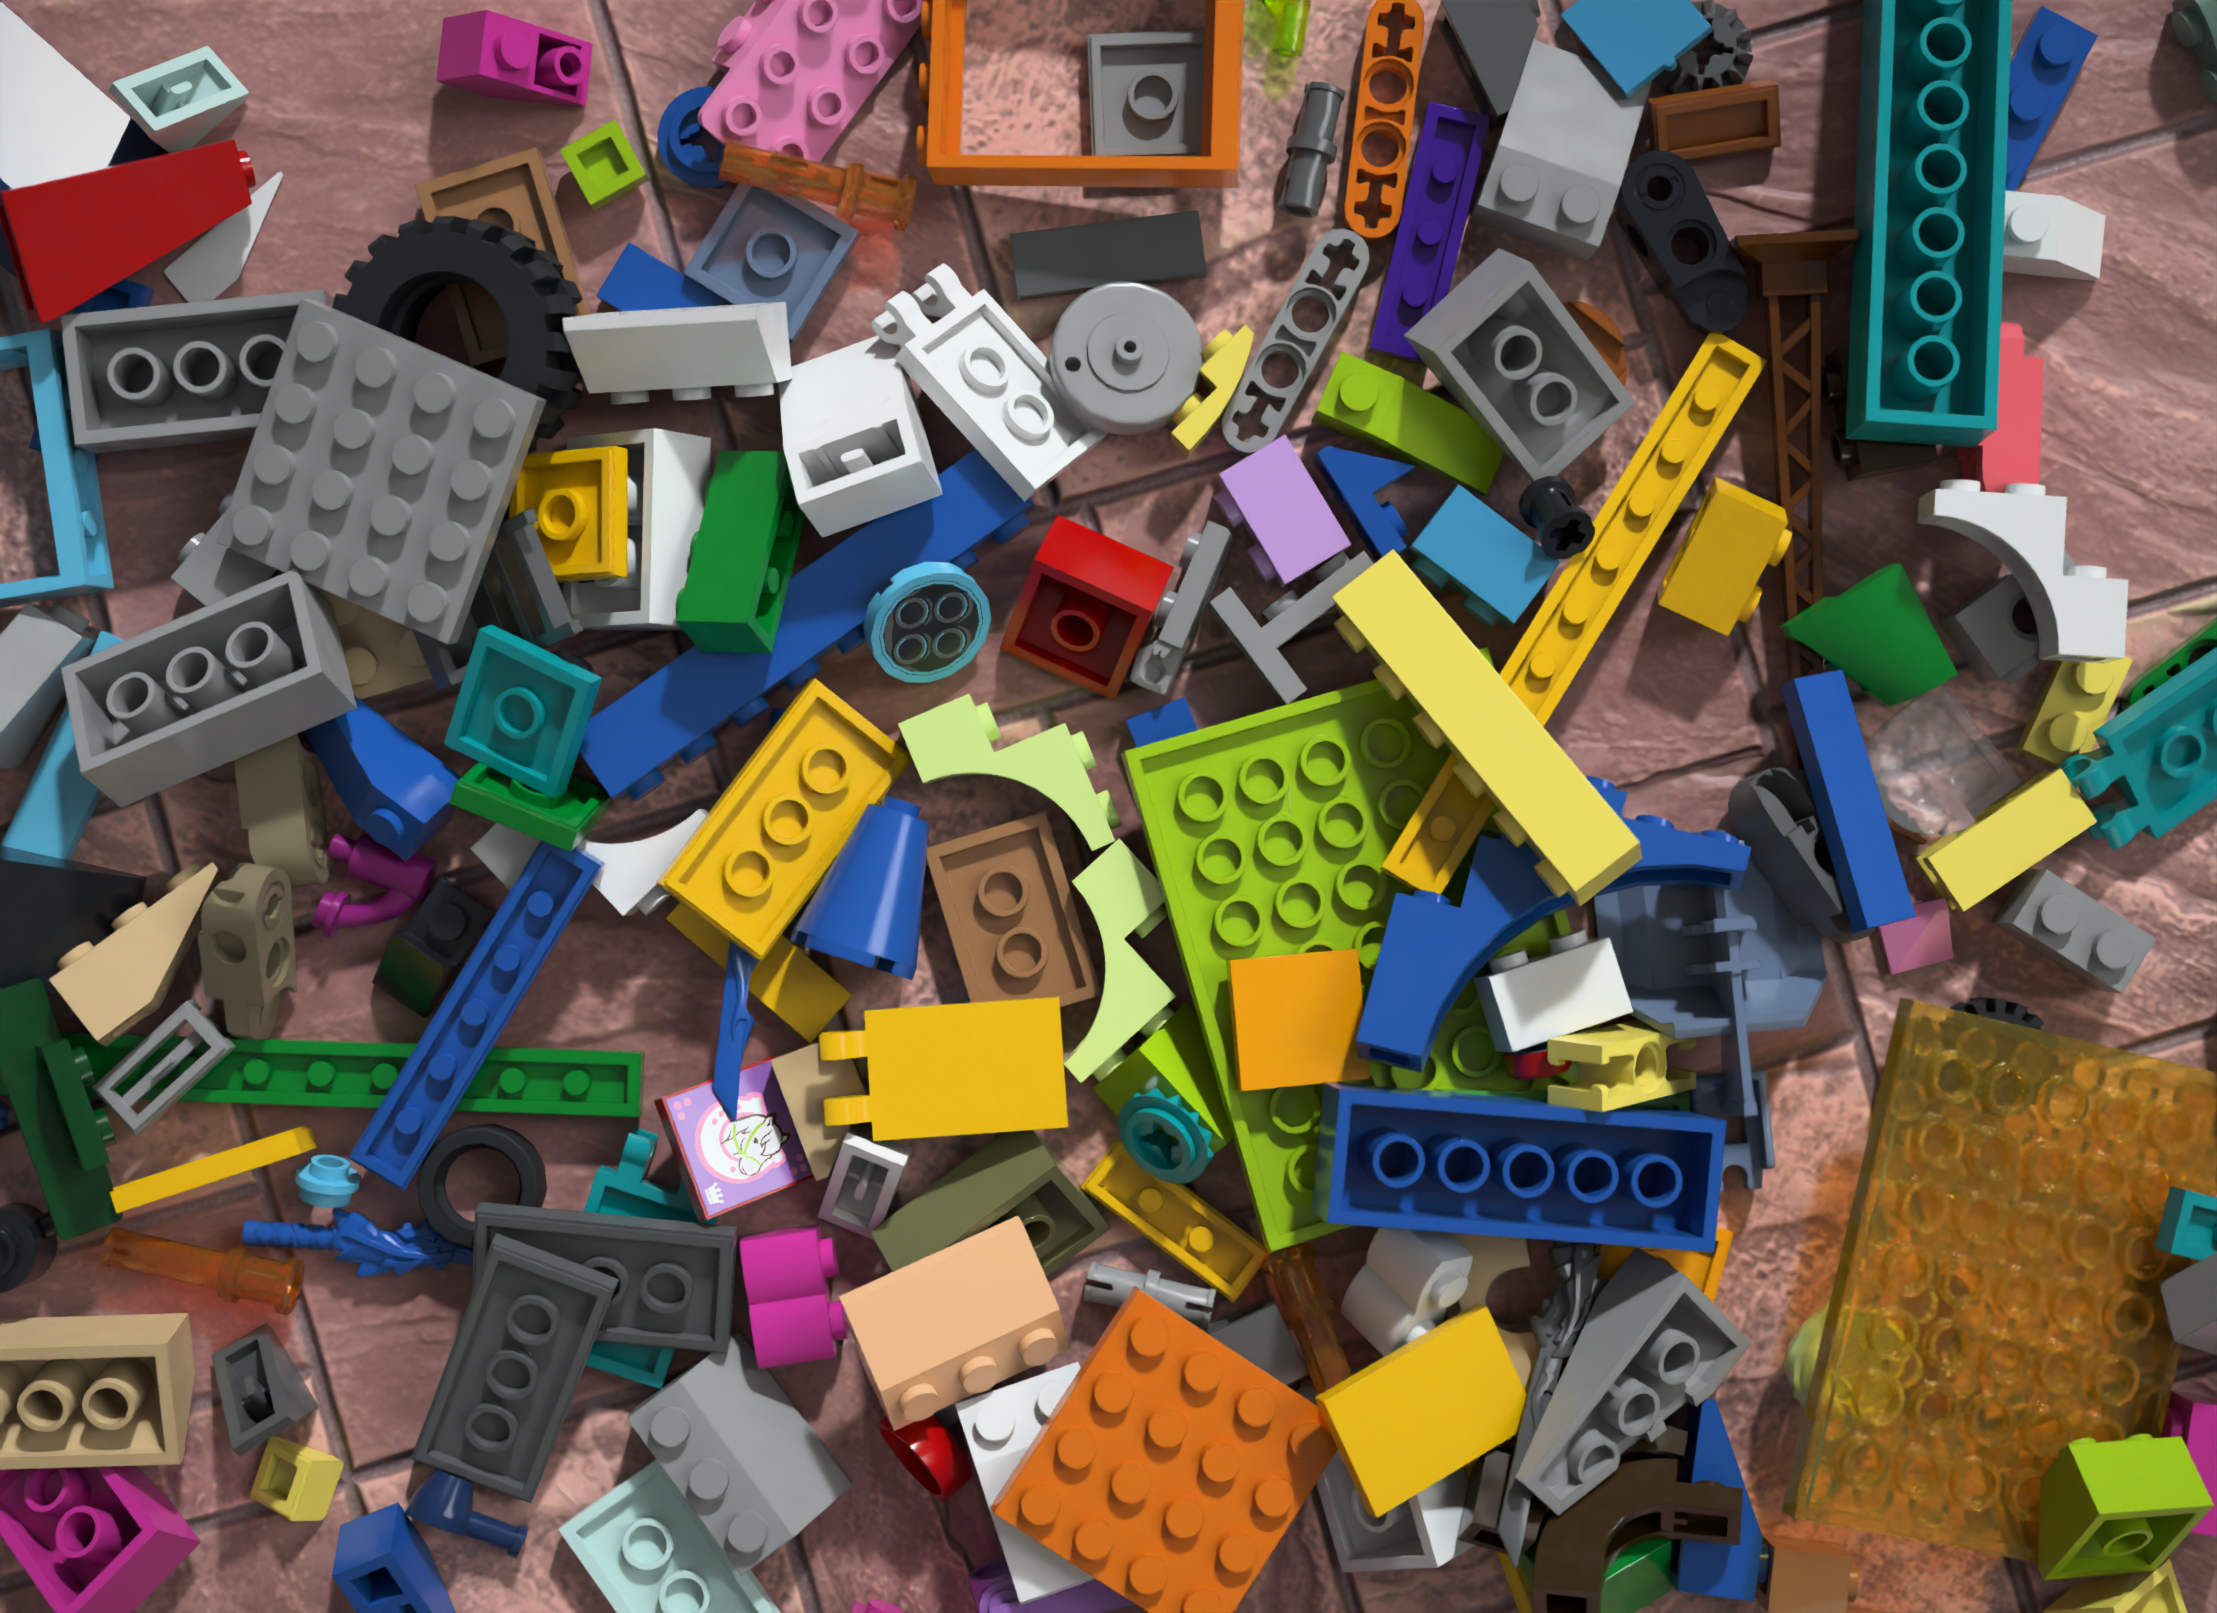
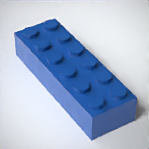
M1323 1082L1311 1212L1326 1223L1715 1252L1726 1121L1701 1112L1628 1106L1598 1112L1548 1104V1100Z

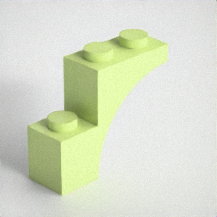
M970 694L898 723L924 784L960 775L976 774L1008 778L1041 792L1061 807L1082 832L1091 851L1115 842L1111 829L1121 826L1122 823L1108 790L1095 794L1086 771L1096 767L1097 764L1083 731L1070 735L1066 723H1063L995 752L991 742L1002 736L987 702L975 706Z
M1120 839L1114 842L1072 881L1083 895L1095 917L1105 954V980L1099 1008L1084 1038L1064 1060V1065L1080 1083L1091 1074L1099 1082L1102 1081L1126 1059L1127 1055L1120 1048L1138 1031L1147 1039L1175 1013L1167 1005L1176 997L1175 993L1125 939L1133 930L1141 939L1144 938L1168 914L1166 908L1162 905L1164 900L1158 880Z

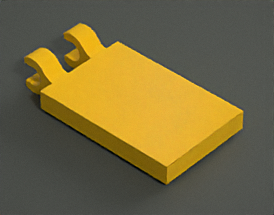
M1059 996L869 1009L864 1011L865 1029L829 1031L819 1034L821 1061L867 1057L870 1094L826 1097L823 1100L825 1126L872 1122L873 1141L1068 1128Z

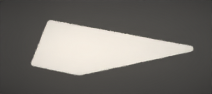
M282 172L275 174L251 195V205L218 223L164 269L163 273L188 302L214 300L238 280L282 180Z

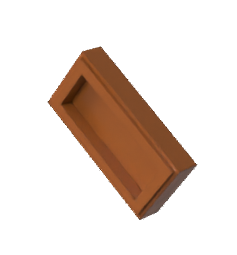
M1773 79L1647 99L1650 152L1655 150L1670 151L1684 158L1687 162L1781 147L1779 86Z

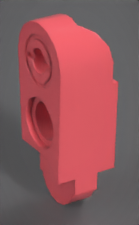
M2001 322L1997 430L1975 447L1956 446V460H1962L1961 479L1979 481L1980 492L2005 493V485L2039 484L2043 358L2024 357L2025 338H2023L2022 327L2019 323Z

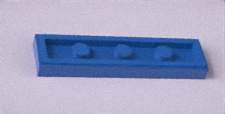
M1843 670L1795 678L1780 684L1853 933L1916 917Z

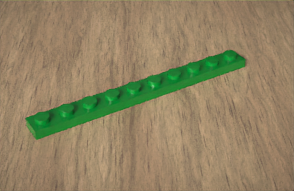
M60 1031L62 1038L68 1039L71 1050L81 1046L84 1048L95 1079V1083L85 1086L88 1098L98 1099L101 1098L92 1087L150 1035L123 1034L105 1047L98 1043L90 1032ZM173 1035L114 1090L123 1097L188 1036ZM228 1037L237 1047L178 1101L379 1108L418 1043L272 1038L260 1039L256 1042L248 1039ZM204 1041L141 1100L156 1099L211 1048L209 1044ZM494 1046L455 1111L640 1117L643 1115L645 1051ZM0 1072V1095H8Z

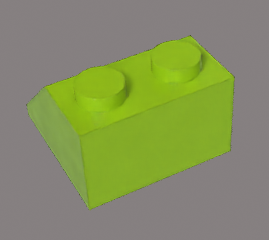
M2137 1434L2123 1441L2096 1442L2093 1438H2081L2066 1444L2060 1449L2057 1459L2040 1478L2038 1570L2043 1580L2156 1571L2214 1506L2182 1436L2153 1438L2149 1434Z

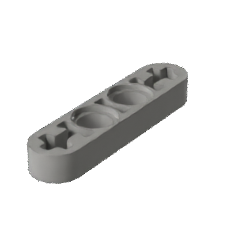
M1334 229L1324 234L1315 244L1224 412L1221 422V436L1226 446L1235 454L1248 457L1275 441L1366 273L1370 261L1369 248L1364 239L1356 232L1347 229ZM1341 245H1345L1352 249L1350 261L1357 265V268L1354 271L1344 268L1339 273L1332 290L1343 292L1344 295L1341 300H1337L1326 288L1307 284L1306 281L1312 275L1321 284L1330 265V259L1323 255L1324 251L1327 249L1331 252H1337ZM1312 298L1325 306L1328 312V321L1323 329L1308 333L1301 331L1294 324L1292 309L1297 302ZM1274 354L1289 356L1297 366V379L1286 388L1272 387L1265 382L1262 376L1261 367L1263 362ZM1249 386H1253L1264 398L1275 402H1282L1284 406L1280 412H1277L1273 406L1268 404L1260 420V427L1267 431V434L1264 438L1253 435L1248 443H1245L1237 438L1239 427L1232 422V419L1236 415L1246 418L1252 411L1258 397L1249 396L1245 393Z

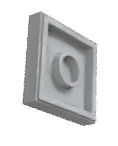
M1205 30L1087 34L1092 156L1201 157Z

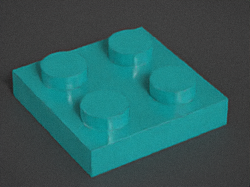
M492 624L480 628L475 639L444 745L554 799L566 793L602 677Z

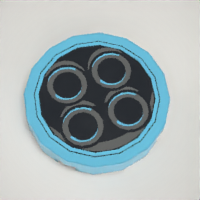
M923 562L902 569L890 578L892 585L886 588L882 595L877 591L868 604L863 624L867 647L887 674L904 682L930 683L953 675L972 661L986 641L991 623L989 601L972 576L966 574L962 568L949 562Z

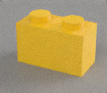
M1714 477L1657 588L1658 604L1726 636L1730 635L1737 620L1747 623L1756 609L1762 594V588L1755 586L1766 564L1773 567L1779 564L1792 537V532L1785 529L1788 524L1785 508Z

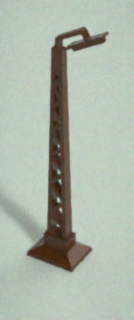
M1861 229L1737 235L1730 240L1740 263L1755 268L1756 300H1764L1777 505L1785 508L1788 524L1785 529L1792 532L1790 543L1780 561L1784 623L1798 615L1797 597L1809 607L1823 598L1820 297L1828 293L1827 260L1859 240ZM1805 298V321L1781 342L1779 299ZM1805 335L1806 377L1782 359V356ZM1783 378L1806 395V399L1787 421ZM1806 414L1807 457L1787 440L1788 435ZM1788 458L1807 475V479L1791 495ZM1807 494L1808 527L1791 512ZM1793 531L1808 544L1806 550L1795 562ZM1807 564L1809 590L1796 581V577ZM1785 637L1788 681L1823 673V657L1807 648L1800 641H1790ZM1800 657L1810 665L1802 676ZM1791 725L1794 767L1805 770ZM1883 805L1891 830L1918 844L1925 845L1927 843V840L1921 837L1924 830L1922 825Z

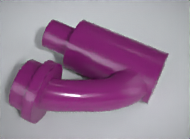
M337 833L330 843L327 856L348 864V875L387 891L381 897L350 905V894L341 891L337 895L327 891L316 909L313 927L323 930V936L333 939L341 928L376 924L398 917L409 910L416 901L421 902L425 898L436 873L437 861L417 853L407 861H404L389 848L377 843L370 835L363 834L356 841Z

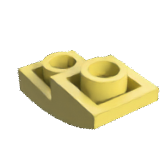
M1246 324L1234 336L1226 329L1223 330L1201 352L1205 364L1199 369L1201 374L1200 382L1211 394L1205 399L1199 392L1195 393L1185 402L1184 406L1172 419L1177 427L1171 432L1170 441L1187 459L1217 425L1240 384L1254 333Z

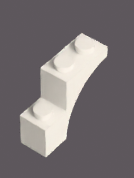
M1965 479L1940 481V489H1934L1919 497L1917 523L1950 529L1969 537L1992 552L2017 579L2026 594L2037 625L2039 660L2105 664L2125 658L2129 580L2106 578L2107 568L2099 566L2066 567V575H2063L2067 497L2045 496L2046 486L2027 483L2005 485V493L1980 492L1979 481Z
M698 809L674 828L641 841L607 844L582 839L577 846L605 863L593 885L622 916L634 915L639 909L645 916H648L671 895L656 884L657 880L709 811ZM496 823L470 849L511 890L541 840Z

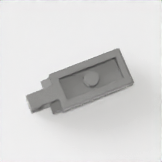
M1208 520L1202 534L1194 531L1191 533L1179 562V567L1187 570L1178 593L1168 590L1160 604L1154 622L1155 626L1162 628L1158 640H1155L1151 645L1137 650L1130 681L1152 692L1168 696L1184 655L1190 649L1235 540L1228 528Z

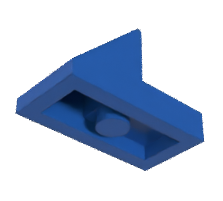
M1328 445L1319 450L1312 461L1375 561L1377 562L1393 549L1400 555L1407 548L1401 537L1408 533L1406 525L1389 501L1380 505L1375 495L1409 475L1416 466Z

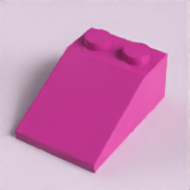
M136 1466L0 1470V1535L55 1613H132L201 1543L169 1498Z

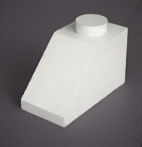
M2006 191L2003 272L2090 281L2100 279L2106 216L2062 196Z

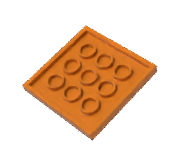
M1134 1285L990 1508L995 1515L1149 1613H1234L1338 1451V1448L1319 1406Z

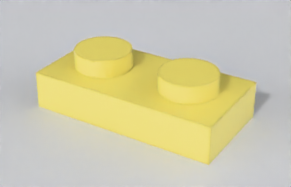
M2125 656L2123 659L2105 664L2055 661L2015 750L2056 769L2063 761L2074 755L2091 752L2097 741L2093 732L2104 725L2133 660Z

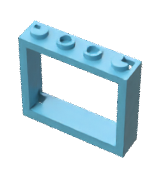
M49 328L0 337V371L25 366L30 368L60 574L0 584V608L114 589L95 454L75 445L63 337L61 332Z

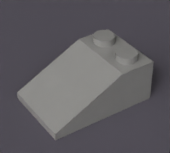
M1533 40L1510 110L1502 123L1469 221L1588 262L1600 247L1621 187L1652 81L1627 98L1598 62Z
M1500 248L1494 251L1403 335L1439 382L1532 483L1546 476H1557L1636 403L1533 264Z

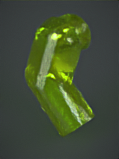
M1259 0L1276 19L1271 51L1284 57H1302L1311 0Z

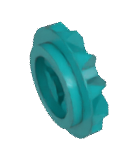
M1157 1088L1144 1095L1136 1092L1124 1104L1119 1113L1118 1129L1124 1147L1133 1160L1154 1177L1171 1183L1191 1182L1203 1173L1214 1156L1208 1146L1213 1133L1198 1125L1197 1121L1200 1111L1188 1112L1182 1107L1179 1094L1166 1099ZM1163 1125L1166 1133L1160 1132L1157 1128ZM1170 1135H1175L1178 1140L1173 1143Z

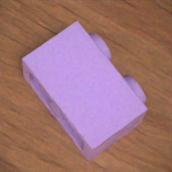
M1286 435L1281 436L1218 475L1217 483L1221 491L1213 495L1230 526L1234 528L1242 523L1255 545L1246 551L1264 582L1275 578L1280 588L1283 589L1327 563L1342 551L1345 552L1352 545Z

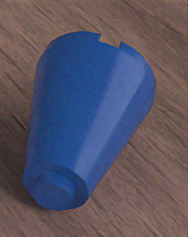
M884 796L881 807L873 804L867 805L794 927L790 942L913 981L917 969L929 823L918 819L921 810L920 806L889 796Z

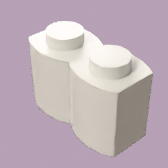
M1380 1227L1368 1249L1366 1264L1354 1277L1345 1293L1341 1305V1314L1385 1357L1443 1323L1446 1307L1457 1302L1467 1289V1276L1472 1265L1473 1256L1448 1232Z

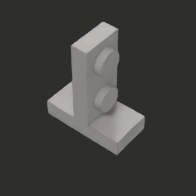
M1342 551L1313 573L1320 582L1319 585L1301 598L1292 589L1266 608L1262 613L1269 622L1263 627H1260L1231 587L1210 601L1208 608L1279 703L1284 706L1291 703L1308 689L1278 649L1335 607L1332 596L1374 563L1365 551L1352 560Z

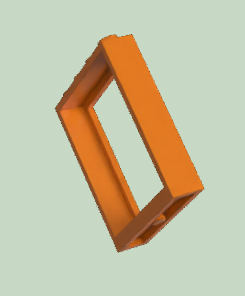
M923 0L921 9L922 36L924 40H931L930 63L920 64L919 95L921 102H929L928 125H919L917 129L916 149L918 164H926L935 185L1239 188L1244 0H1205L1201 157L961 155L967 0Z

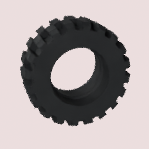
M436 216L433 222L416 219L399 225V237L381 235L368 245V251L373 256L370 262L354 260L344 275L348 281L353 283L348 295L336 293L332 308L415 343L418 324L423 312L436 295L447 288L446 285L469 282L484 287L493 296L502 310L508 330L507 359L498 379L546 400L527 454L537 450L536 441L539 438L552 439L565 426L563 420L558 417L562 410H576L583 395L581 390L573 387L577 373H581L565 336L562 319L579 316L574 305L580 303L583 298L575 282L564 280L559 275L562 272L563 265L550 252L538 250L535 247L534 240L519 232L475 219L469 220L457 216Z

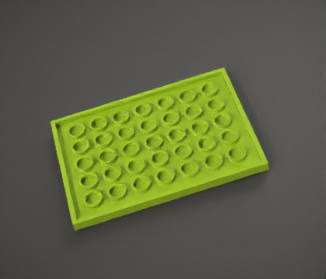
M1488 647L1479 649L1480 653L1494 668ZM1378 679L1121 753L1265 1249L1270 1252L1355 1225L1326 1223L1311 1212L1323 1083L1239 1091L1237 1089L1226 960L1358 949L1364 1010L1396 892L1410 896L1414 892L1413 889L1386 874L1380 868L1452 752L1445 743L1435 749L1412 720L1419 711L1405 695L1395 701ZM1496 805L1441 894L1451 901V906L1461 907L1479 835L1495 838L1497 834L1503 833L1493 819V816L1500 811ZM1563 909L1541 919L1501 947L1492 958L1521 949L1526 950L1528 959L1550 952L1548 940L1572 932L1566 910ZM1487 962L1475 976L1490 972L1489 963ZM1472 978L1466 984L1440 1025L1422 1073L1368 1060L1370 1079L1334 1083L1436 1091V1089L1548 1090L1549 1085L1569 1086L1577 1083L1580 1079L1579 1062L1572 1061V1065L1567 1071L1553 1076L1529 1080H1514L1507 1075L1504 1052L1495 1050ZM1596 1024L1569 1034L1600 1028V1026Z

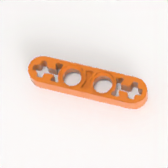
M1377 0L1371 7L1365 26L1342 217L1345 229L1356 232L1364 239L1366 244H1378L1388 239L1395 231L1402 212L1425 27L1424 12L1415 0ZM1390 11L1401 12L1402 23L1412 25V29L1403 30L1398 42L1397 57L1381 56L1373 58L1372 51L1381 55L1385 54L1388 41V28L1378 25V21H1387ZM1409 55L1410 63L1398 57ZM1389 71L1397 74L1402 79L1405 85V95L1400 101L1394 104H1383L1373 98L1369 82L1376 74ZM1373 134L1386 135L1394 141L1397 147V158L1393 163L1385 167L1373 166L1365 160L1362 154V143ZM1357 175L1373 182L1394 180L1395 182L1394 188L1386 184L1381 186L1378 206L1379 210L1389 212V218H1380L1376 228L1364 227V216L1354 214V208L1364 207L1370 182L1356 183Z

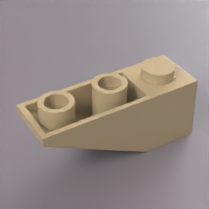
M213 862L203 869L198 864L185 868L165 885L169 893L149 908L144 902L136 904L113 921L111 924L115 930L113 934L95 947L90 941L84 942L58 961L57 966L61 971L50 978L49 981L98 1043L107 1047L161 1007L202 925L201 912L203 902L213 889L225 880V877Z

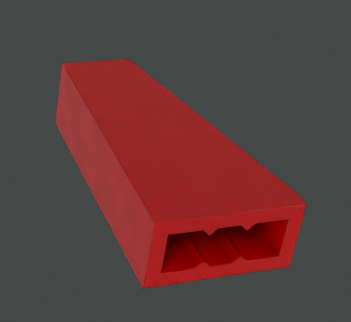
M224 140L0 191V224L30 321L43 323L55 320L251 205L252 200L249 189L255 188L256 182L253 167L247 153L244 150H237L235 140Z

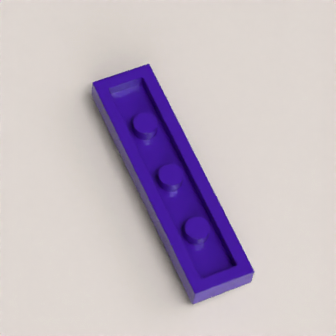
M1429 101L1368 349L1369 353L1427 366L1403 335L1449 294L1489 128L1490 115Z

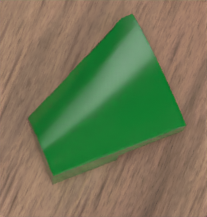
M1901 563L1885 565L1839 596L1824 597L1779 626L1786 638L1790 641L1802 642L1825 659L1823 664L1832 671L1843 670L1844 676L1848 675L1858 682L1861 691L1881 706H1893L1912 699L1958 675Z

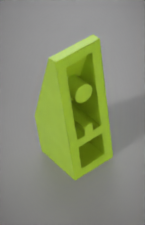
M1343 351L1340 353L1311 420L1314 423L1484 496L1489 490L1505 453L1466 411L1401 376Z

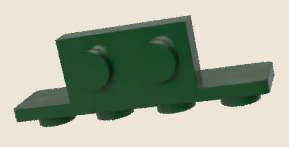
M33 978L0 989V1072L57 1236L61 1240L66 1241L119 1222L123 1218V1213H116L110 1192L114 1191V1187L106 1164L110 1163L106 1148L115 1145L116 1140L105 1109L100 1108L92 1111L85 1086L95 1083V1079L84 1048L81 1046L71 1050L68 1039L62 1038L41 979Z

